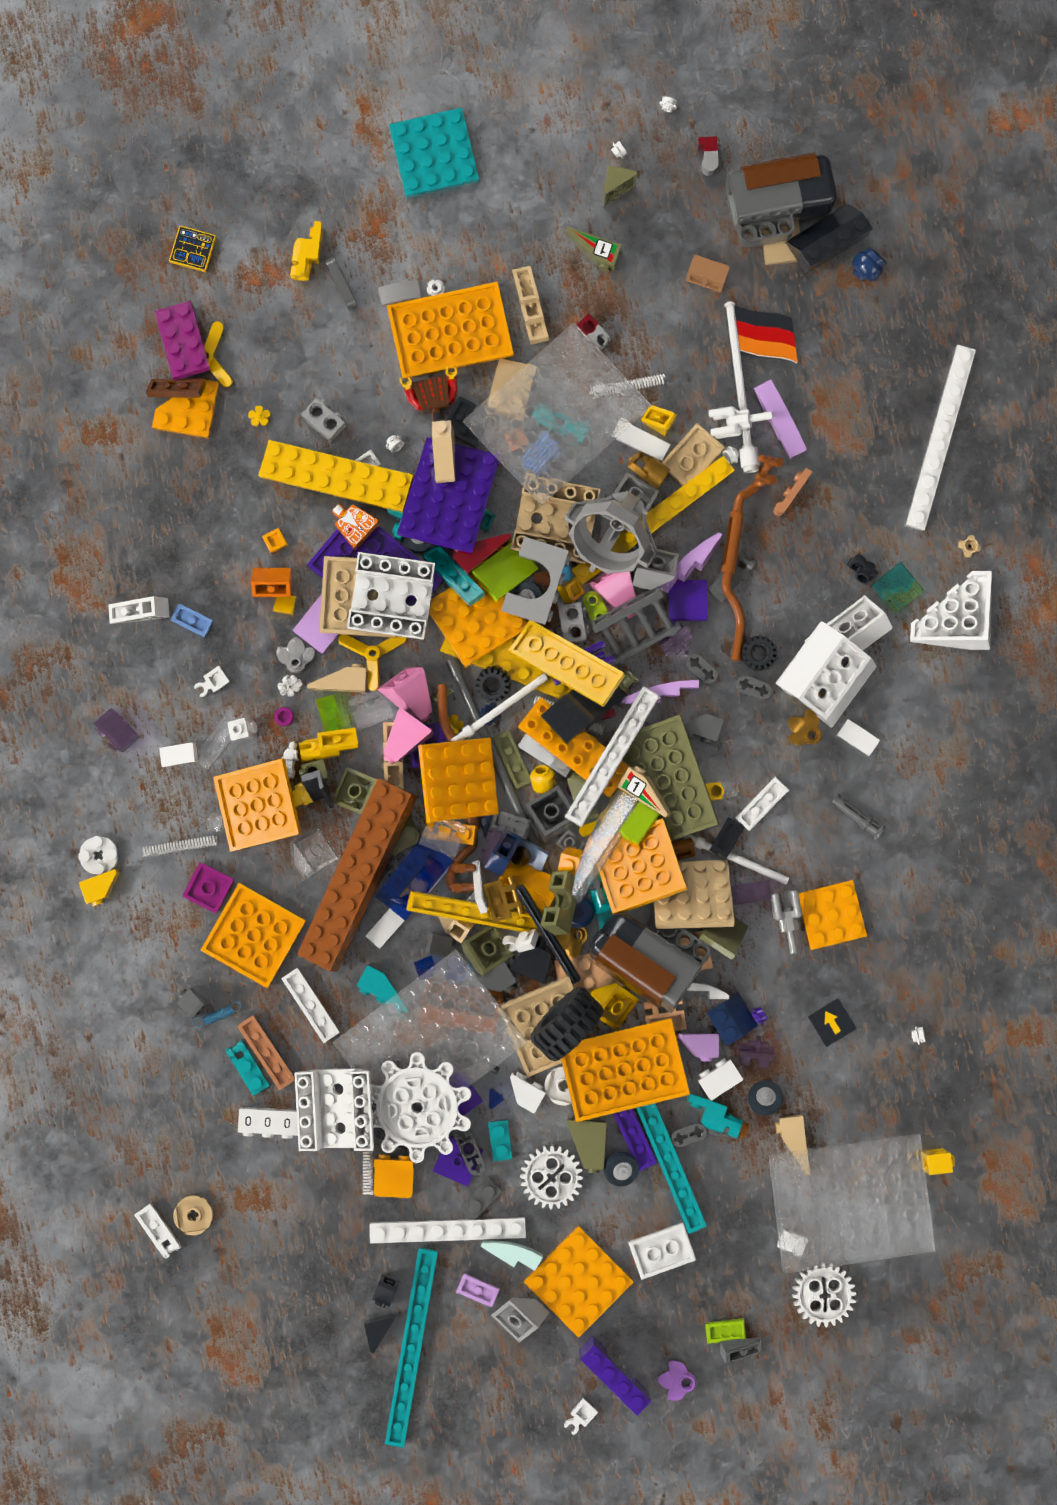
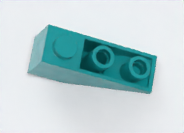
M368 964L356 985L360 987L359 991L367 996L370 993L377 996L376 1000L384 1005L387 1002L394 1006L393 1010L401 1014L404 1012L408 1013L409 1007L386 973Z

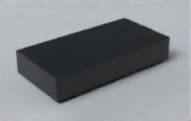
M728 817L709 850L726 860L745 827Z

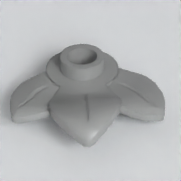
M299 637L291 639L287 647L277 648L279 661L285 664L291 673L297 674L302 672L305 665L311 662L315 656L314 648H305L303 641ZM298 661V662H299L298 665H296V666L292 665L293 662Z

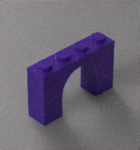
M594 1336L579 1349L580 1360L636 1416L651 1402L649 1391L635 1377L632 1380L627 1377L610 1359L607 1349Z

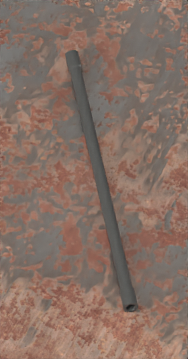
M452 658L446 661L452 677L455 679L473 721L476 722L481 718L480 711L465 681L457 658ZM486 725L478 729L481 738H491ZM491 738L493 765L516 816L528 819ZM531 826L527 840L541 848ZM547 862L544 872L552 875V870Z

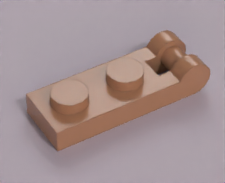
M805 468L803 472L799 471L793 479L796 483L793 487L788 486L783 494L785 499L783 502H778L773 509V513L776 516H782L811 475V470Z

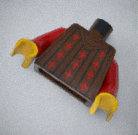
M454 365V372H449L448 366H446L445 375L412 382L407 375L408 382L402 383L401 378H399L401 386L404 387L408 402L416 410L422 411L423 414L431 413L433 422L443 421L442 410L449 409V404L454 402L458 391L456 365Z

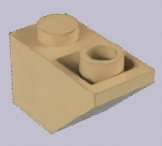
M439 917L445 933L460 943L464 941L476 924Z

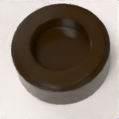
M522 846L517 847L511 858L512 863L519 867L525 866L530 860V851Z

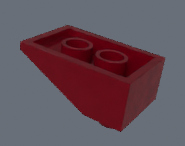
M508 533L476 541L473 553L454 550L453 560L468 576H471L473 570L510 544L512 536Z

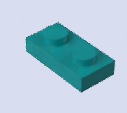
M507 1119L488 1122L493 1162L512 1159Z

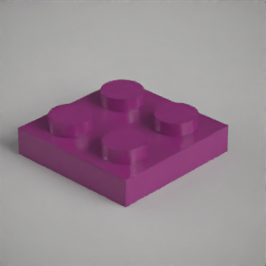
M199 862L182 897L217 914L235 879Z

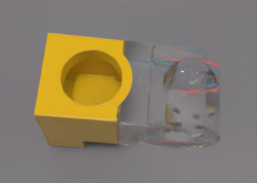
M739 781L706 783L711 801L741 796Z

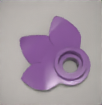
M672 1360L669 1361L670 1371L661 1374L657 1380L662 1387L669 1390L668 1400L678 1401L684 1397L686 1392H691L695 1389L697 1380L692 1373L687 1372L686 1366L683 1363ZM684 1379H690V1384L685 1385L683 1383Z

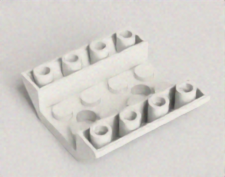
M358 552L355 570L356 580L347 629L424 640L431 603L435 563ZM372 590L378 592V598L374 601L368 599V593ZM408 596H414L417 599L414 606L406 604Z
M820 622L775 684L789 695L799 699L814 711L820 720L832 728L877 666L870 656L847 637L824 622ZM847 657L849 660L848 664L843 667L841 660ZM821 688H825L826 694L820 698L818 692Z
M334 1068L295 1072L299 1151H318L322 1148H354V1151H373L370 1071L360 1068ZM337 1083L343 1086L342 1094L335 1090ZM339 1122L343 1123L346 1127L344 1133L340 1132L337 1128Z

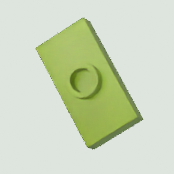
M744 1318L705 1323L707 1344L726 1340L746 1339Z

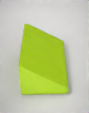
M639 801L620 828L622 837L638 845L659 816V813Z

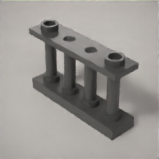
M659 586L643 592L591 621L595 633L603 632L615 653L612 655L615 660L613 662L614 665L626 662L628 657L667 636L676 635L682 629L679 621L672 622L660 601L664 595ZM649 604L654 605L665 624V627L656 632L643 611L644 607ZM632 613L637 614L648 633V636L639 641L626 620L627 616ZM616 622L620 623L632 644L622 650L609 629L610 625Z

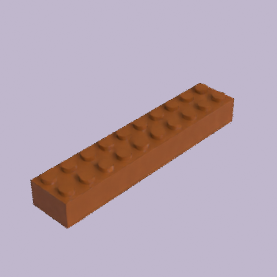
M377 779L297 955L328 971L339 970L418 798L417 795L386 780Z

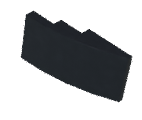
M572 689L541 715V718L568 745L580 733L583 734L590 726L600 721L625 698L616 689L603 707Z

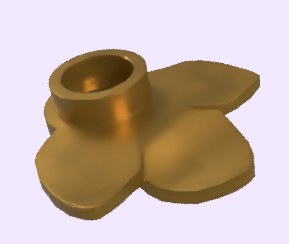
M807 709L803 718L790 717L788 719L789 727L793 732L788 738L791 743L801 746L805 743L814 745L820 742L822 732L818 728L819 718L812 710ZM810 732L815 733L816 736L814 739H811L809 737Z
M571 927L570 934L556 935V938L562 948L566 950L567 956L575 958L582 952V944L587 941L588 932L586 928L577 929ZM576 932L581 934L579 939L575 937Z

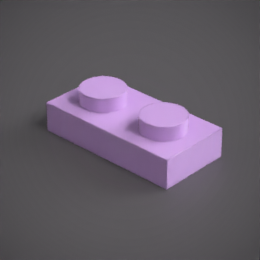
M463 1273L456 1293L492 1307L500 1288Z

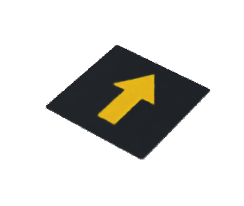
M839 999L834 1000L808 1016L826 1047L856 1030L854 1023Z

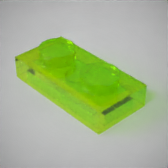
M334 694L316 699L324 731L344 729Z

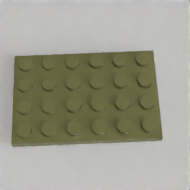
M680 714L641 728L622 761L630 767L637 765L646 771L645 774L654 783L671 811L669 817L659 814L656 820L663 818L670 839L674 840L718 825L719 821L682 715ZM628 794L631 806L634 810V808L639 803V800Z

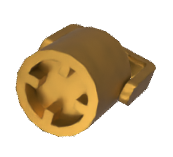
M641 451L633 454L629 459L628 468L657 490L671 471L669 467L653 456L649 457ZM640 459L646 465L644 468H641L635 463Z

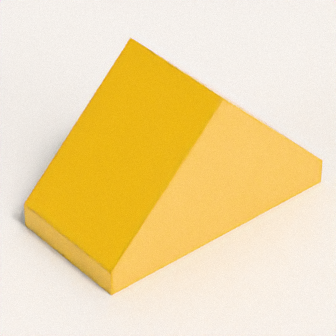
M650 405L641 421L661 435L666 436L677 415L671 411Z

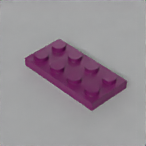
M191 301L154 311L173 380L209 371V362Z

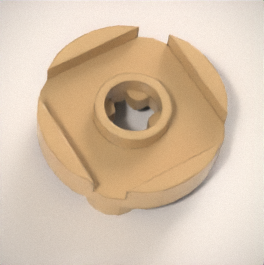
M190 1195L183 1198L174 1210L173 1218L175 1225L187 1235L203 1233L213 1220V1208L208 1199L199 1195ZM192 1210H195V1212H198L199 1216L196 1217V1220H193L192 1217L188 1216V1214H190Z

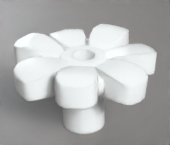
M286 675L282 679L283 683L278 684V689L281 695L288 694L291 697L294 696V691L299 692L300 686L303 684L301 679H297L295 675L291 677Z

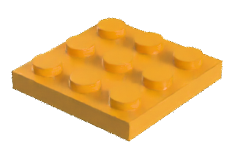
M853 880L799 893L802 919L810 950L867 936Z

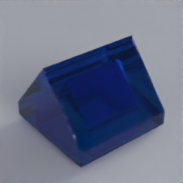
M432 955L414 962L420 980L439 973Z
M491 1087L489 1089V1109H493L505 1098L494 1087Z

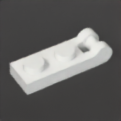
M152 1202L135 1214V1217L165 1259L170 1257L173 1251H178L182 1248L180 1241L174 1236ZM168 1239L171 1244L166 1247L163 1242Z

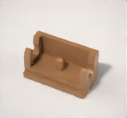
M694 254L685 281L721 293L730 266Z

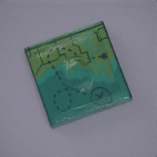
M902 562L898 563L871 585L872 589L894 615L925 592Z

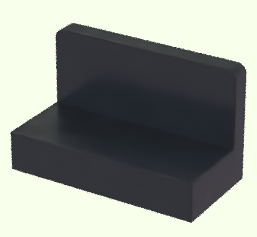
M320 770L302 775V782L311 799L316 801L325 798L329 808H334L330 789Z

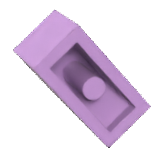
M676 1033V1038L694 1057L701 1058V1061H712V1058H719V1034Z

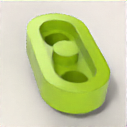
M590 591L584 595L583 605L590 621L596 619L597 615H603L608 612L599 593ZM591 597H594L596 599V602L594 604H591L589 602V599Z

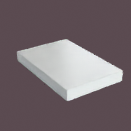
M683 1222L628 1241L641 1280L696 1260Z

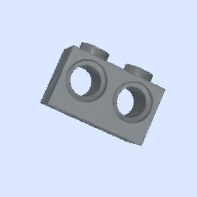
M315 398L301 416L310 426L332 443L346 427L345 418L337 411L334 414L329 409L331 406L323 399L319 401ZM316 409L323 411L319 417L313 416V412ZM334 421L337 423V426L334 429H328L327 425L329 422Z
M581 602L559 605L558 612L562 638L573 644L586 642V637H590L588 625L584 626L583 618H587L585 607H581ZM575 610L578 616L575 619H570L567 616V612ZM574 628L581 631V635L577 638L572 637L570 631Z

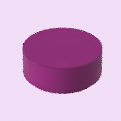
M281 707L275 712L274 719L278 725L286 727L292 724L294 714L289 708Z

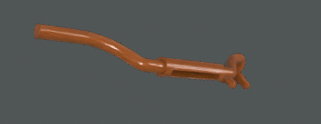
M763 454L758 457V460L763 462L759 473L756 474V479L735 497L733 511L730 512L721 569L723 573L722 591L730 602L736 619L731 660L738 662L741 661L745 616L741 603L731 588L732 576L736 572L744 519V513H742L743 503L745 499L755 494L762 486L776 484L777 477L768 475L769 471L772 468L783 466L784 463L781 457L776 458Z
M447 684L437 685L439 722L442 731L451 742V739L456 734L451 728L448 717ZM479 817L465 818V824L478 826V830H480ZM478 831L476 845L468 844L454 858L447 871L446 886L452 893L474 891V883H455L457 873L474 872L476 870L475 864L462 863L476 850Z

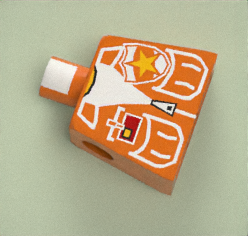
M338 504L332 511L339 518L335 523L336 528L355 551L380 524L376 518L353 504L347 510Z

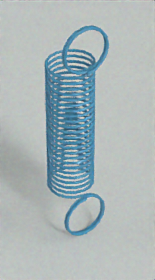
M232 1004L228 1005V1008H221L220 1012L216 1010L215 1013H209L210 1015L204 1019L206 1026L222 1019V1016L225 1018L228 1015L234 1014V1010L232 1007L230 1008Z

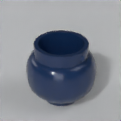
M868 247L866 251H861L854 257L852 262L854 270L852 272L862 282L865 280L869 282L875 281L882 275L883 267L887 263L875 250Z
M578 896L571 925L572 928L581 929L587 927L594 919L595 910L589 899Z

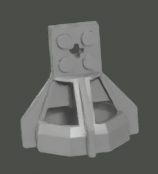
M626 472L617 489L610 496L573 503L564 520L573 525L569 535L580 558L591 564L588 571L593 573L595 568H598L607 574L634 571L638 563L646 568L649 567L657 553V548L647 523V512L660 492L659 490ZM592 514H600L610 520V526L599 544L592 538L586 525V518ZM623 529L635 535L639 545L637 550L630 553L610 551Z

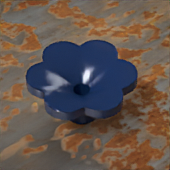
M491 702L489 705H485L481 710V717L496 708L497 704ZM499 715L486 723V725L491 726L493 722L496 723Z

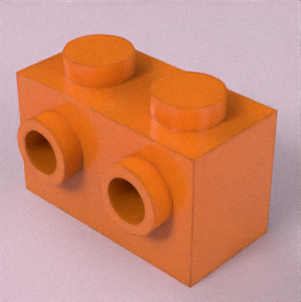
M253 568L251 577L252 597H291L293 584L291 568Z

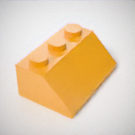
M510 860L503 875L499 877V880H502L503 887L509 885L507 877L515 876L516 883H519V885L523 884L543 915L544 908L553 907L556 901L554 893L549 890L552 875L544 871L540 872L529 864L519 867ZM511 891L505 892L507 900L514 902Z

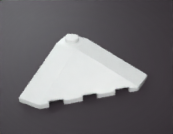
M972 571L967 575V581L961 586L957 584L946 593L948 596L941 603L937 601L927 609L926 612L928 614L920 621L918 619L914 620L911 623L910 641L968 650H990L992 571Z

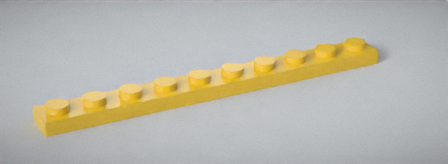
M724 456L647 512V523L651 534L735 471ZM626 529L623 530L610 551L627 553L638 543L635 535ZM586 562V564H578L571 571L575 577H578L583 586L602 572V570L595 568L592 573L588 571L591 564Z

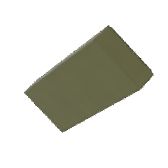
M510 730L492 737L515 789L517 790L531 784L530 773Z

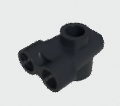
M858 553L846 565L851 570L857 572L855 577L860 583L868 584L876 578L879 572L875 569L876 566L873 562L866 561V558Z

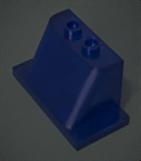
M423 836L375 897L406 921L413 912L406 910L410 890L428 893L454 860Z

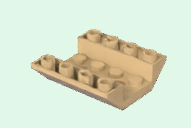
M525 475L511 550L520 551L523 539L527 537L569 550L570 561L586 564V561L580 558L571 540L569 523L564 518L573 503L599 499L600 489ZM534 514L542 516L540 523L535 524L532 522L531 518ZM596 514L586 518L587 529L591 536Z

